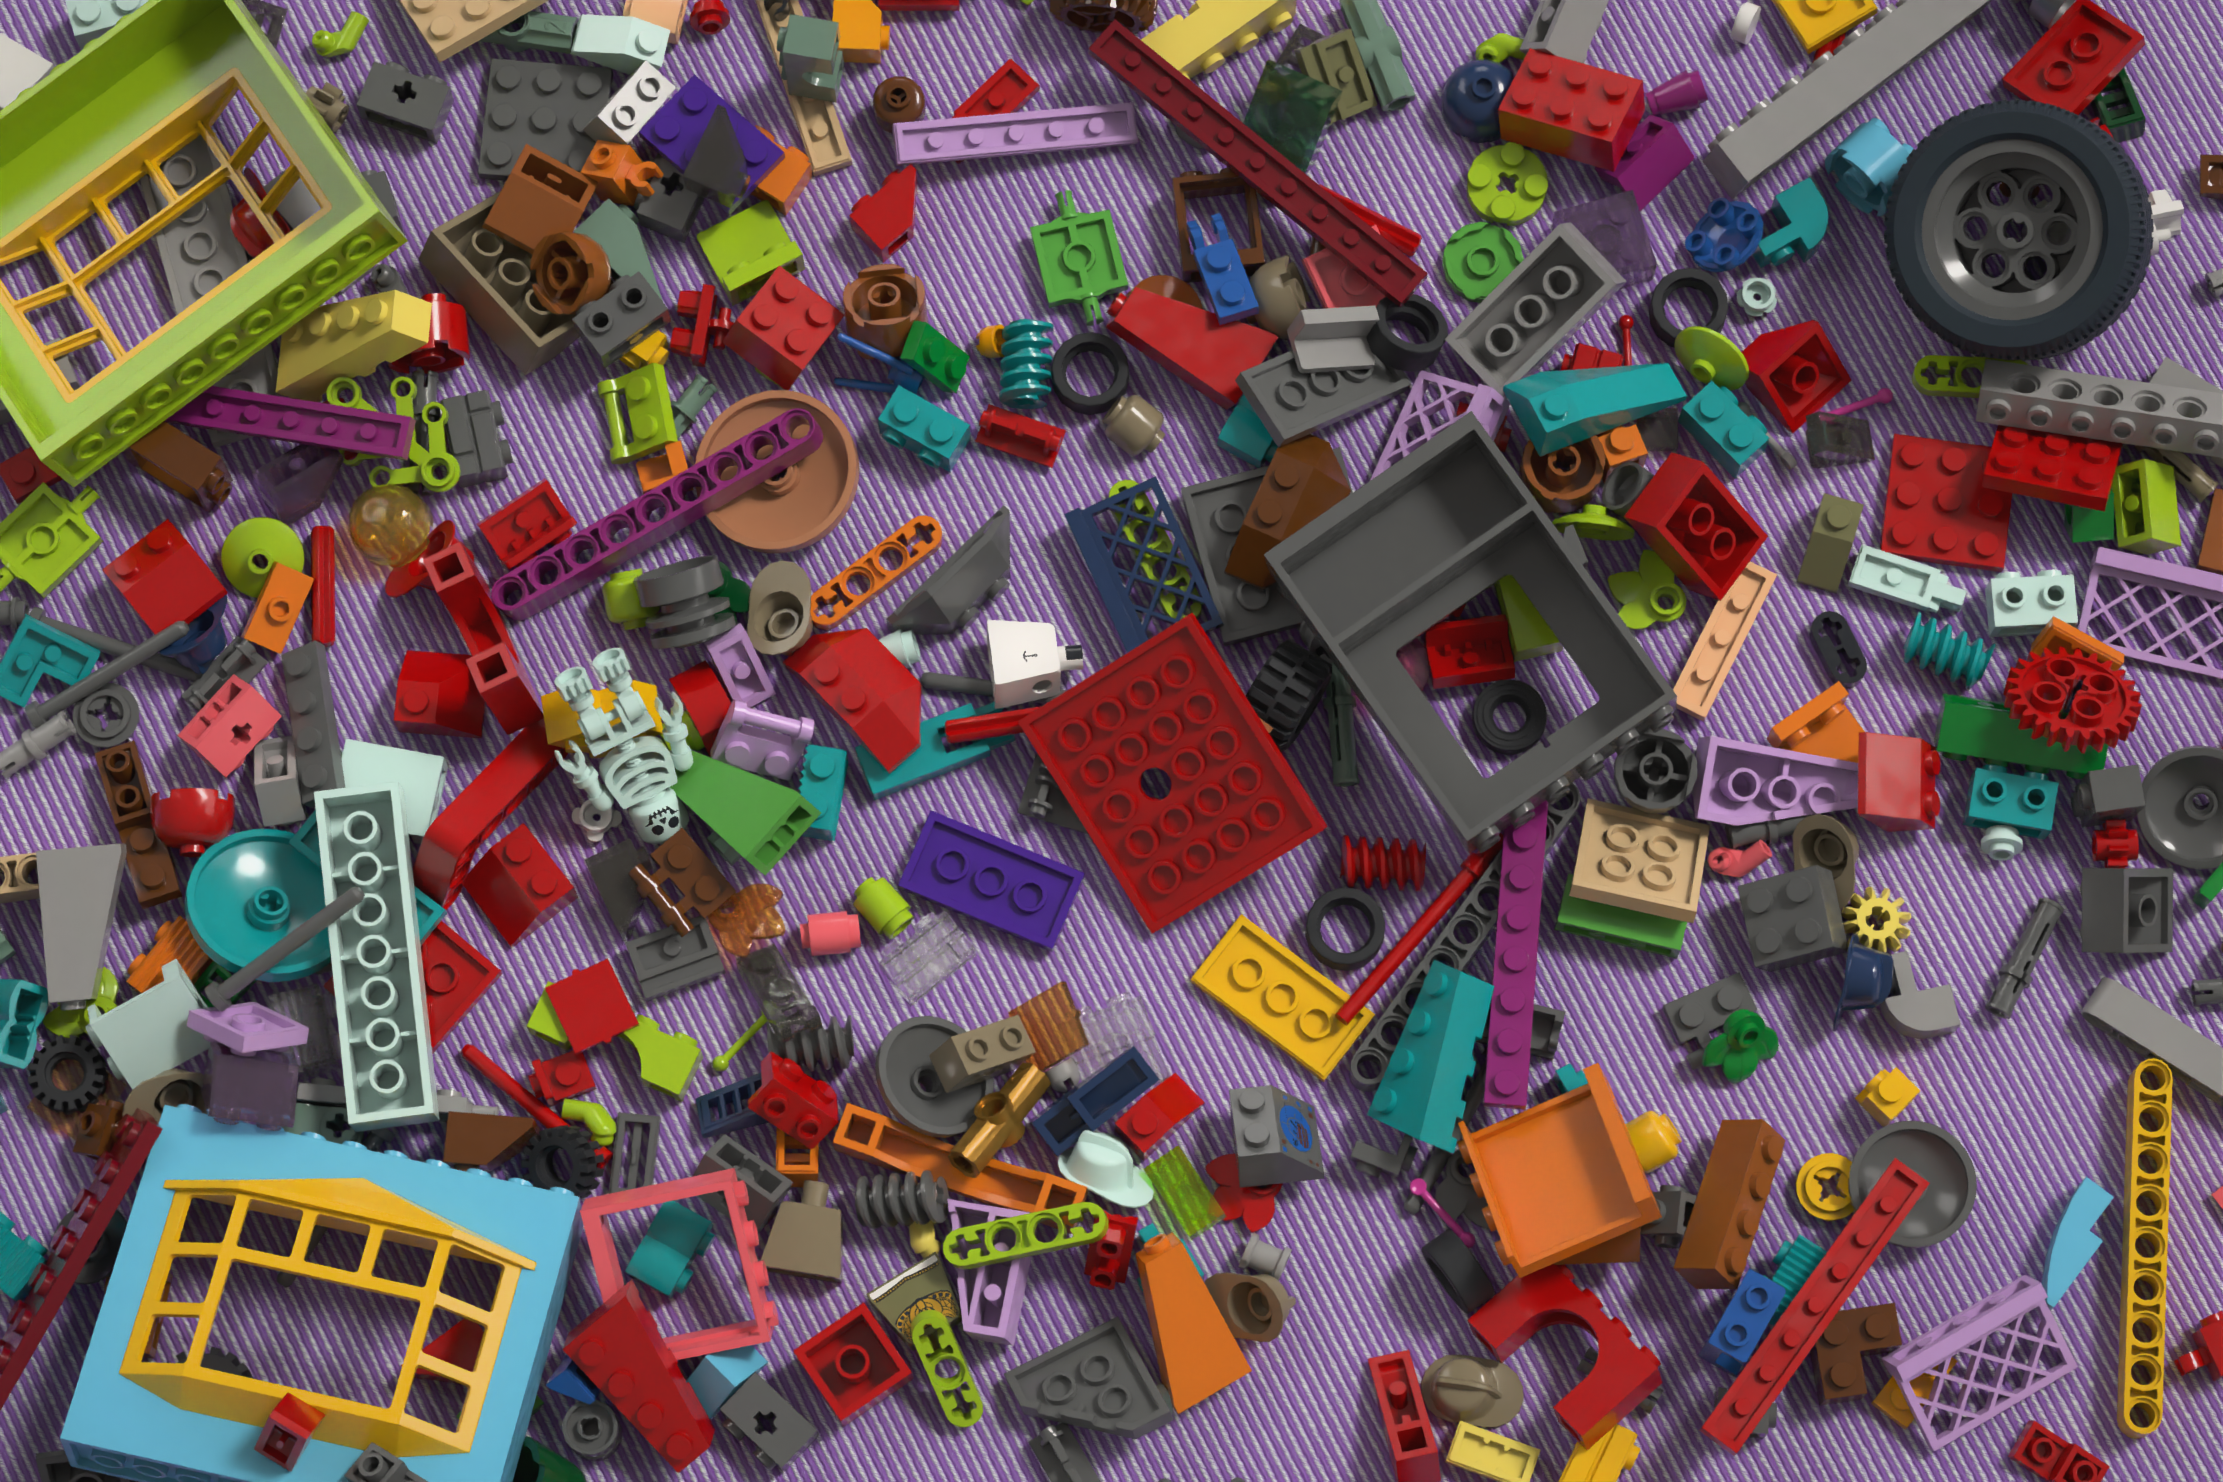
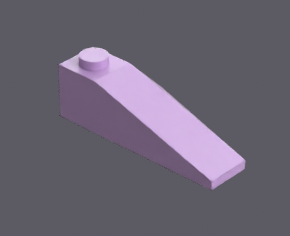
M1715 736L1698 739L1696 751L1698 776L1693 787L1695 819L1739 826L1858 808V763Z

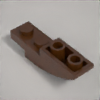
M133 740L94 753L114 824L119 832L122 844H126V860L141 908L146 909L182 897L171 849L159 840L152 827L150 797L153 795L135 741Z

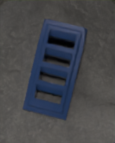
M761 1073L696 1098L703 1139L769 1123L749 1108L743 1109L742 1100L750 1098L762 1086ZM733 1102L735 1113L728 1115L726 1104ZM717 1106L719 1119L712 1122L710 1108Z

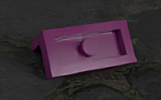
M1650 114L1636 128L1614 172L1599 167L1594 169L1601 180L1621 189L1633 209L1641 211L1694 160V155L1673 123Z

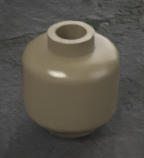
M1131 395L1127 399L1120 396L1102 420L1106 424L1105 436L1132 456L1140 454L1144 449L1150 453L1153 452L1165 436V433L1160 430L1164 421L1163 414L1138 395Z

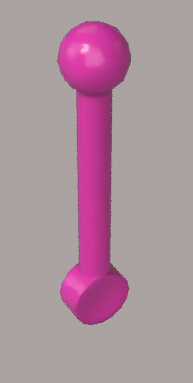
M1882 388L1877 392V395L1829 412L1818 410L1813 413L1811 422L1814 427L1823 428L1828 420L1878 402L1888 404L1893 399V393L1888 388Z
M1420 1178L1412 1180L1409 1186L1410 1192L1415 1196H1421L1468 1248L1473 1247L1476 1241L1475 1236L1470 1232H1465L1426 1190L1427 1185L1425 1181Z

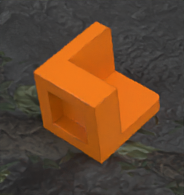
M681 440L665 444L667 454L636 463L643 494L688 469Z

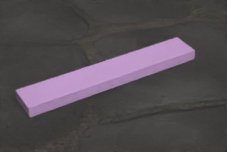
M1134 102L893 123L892 125L896 166L1136 145L1138 143Z

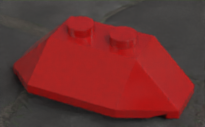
M867 628L812 635L802 647L793 652L792 656L783 661L784 666L889 774L921 746L922 685Z

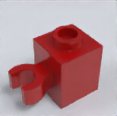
M2223 1311L2199 1321L2202 1328L2192 1334L2198 1349L2174 1360L2180 1376L2207 1366L2213 1381L2223 1378Z

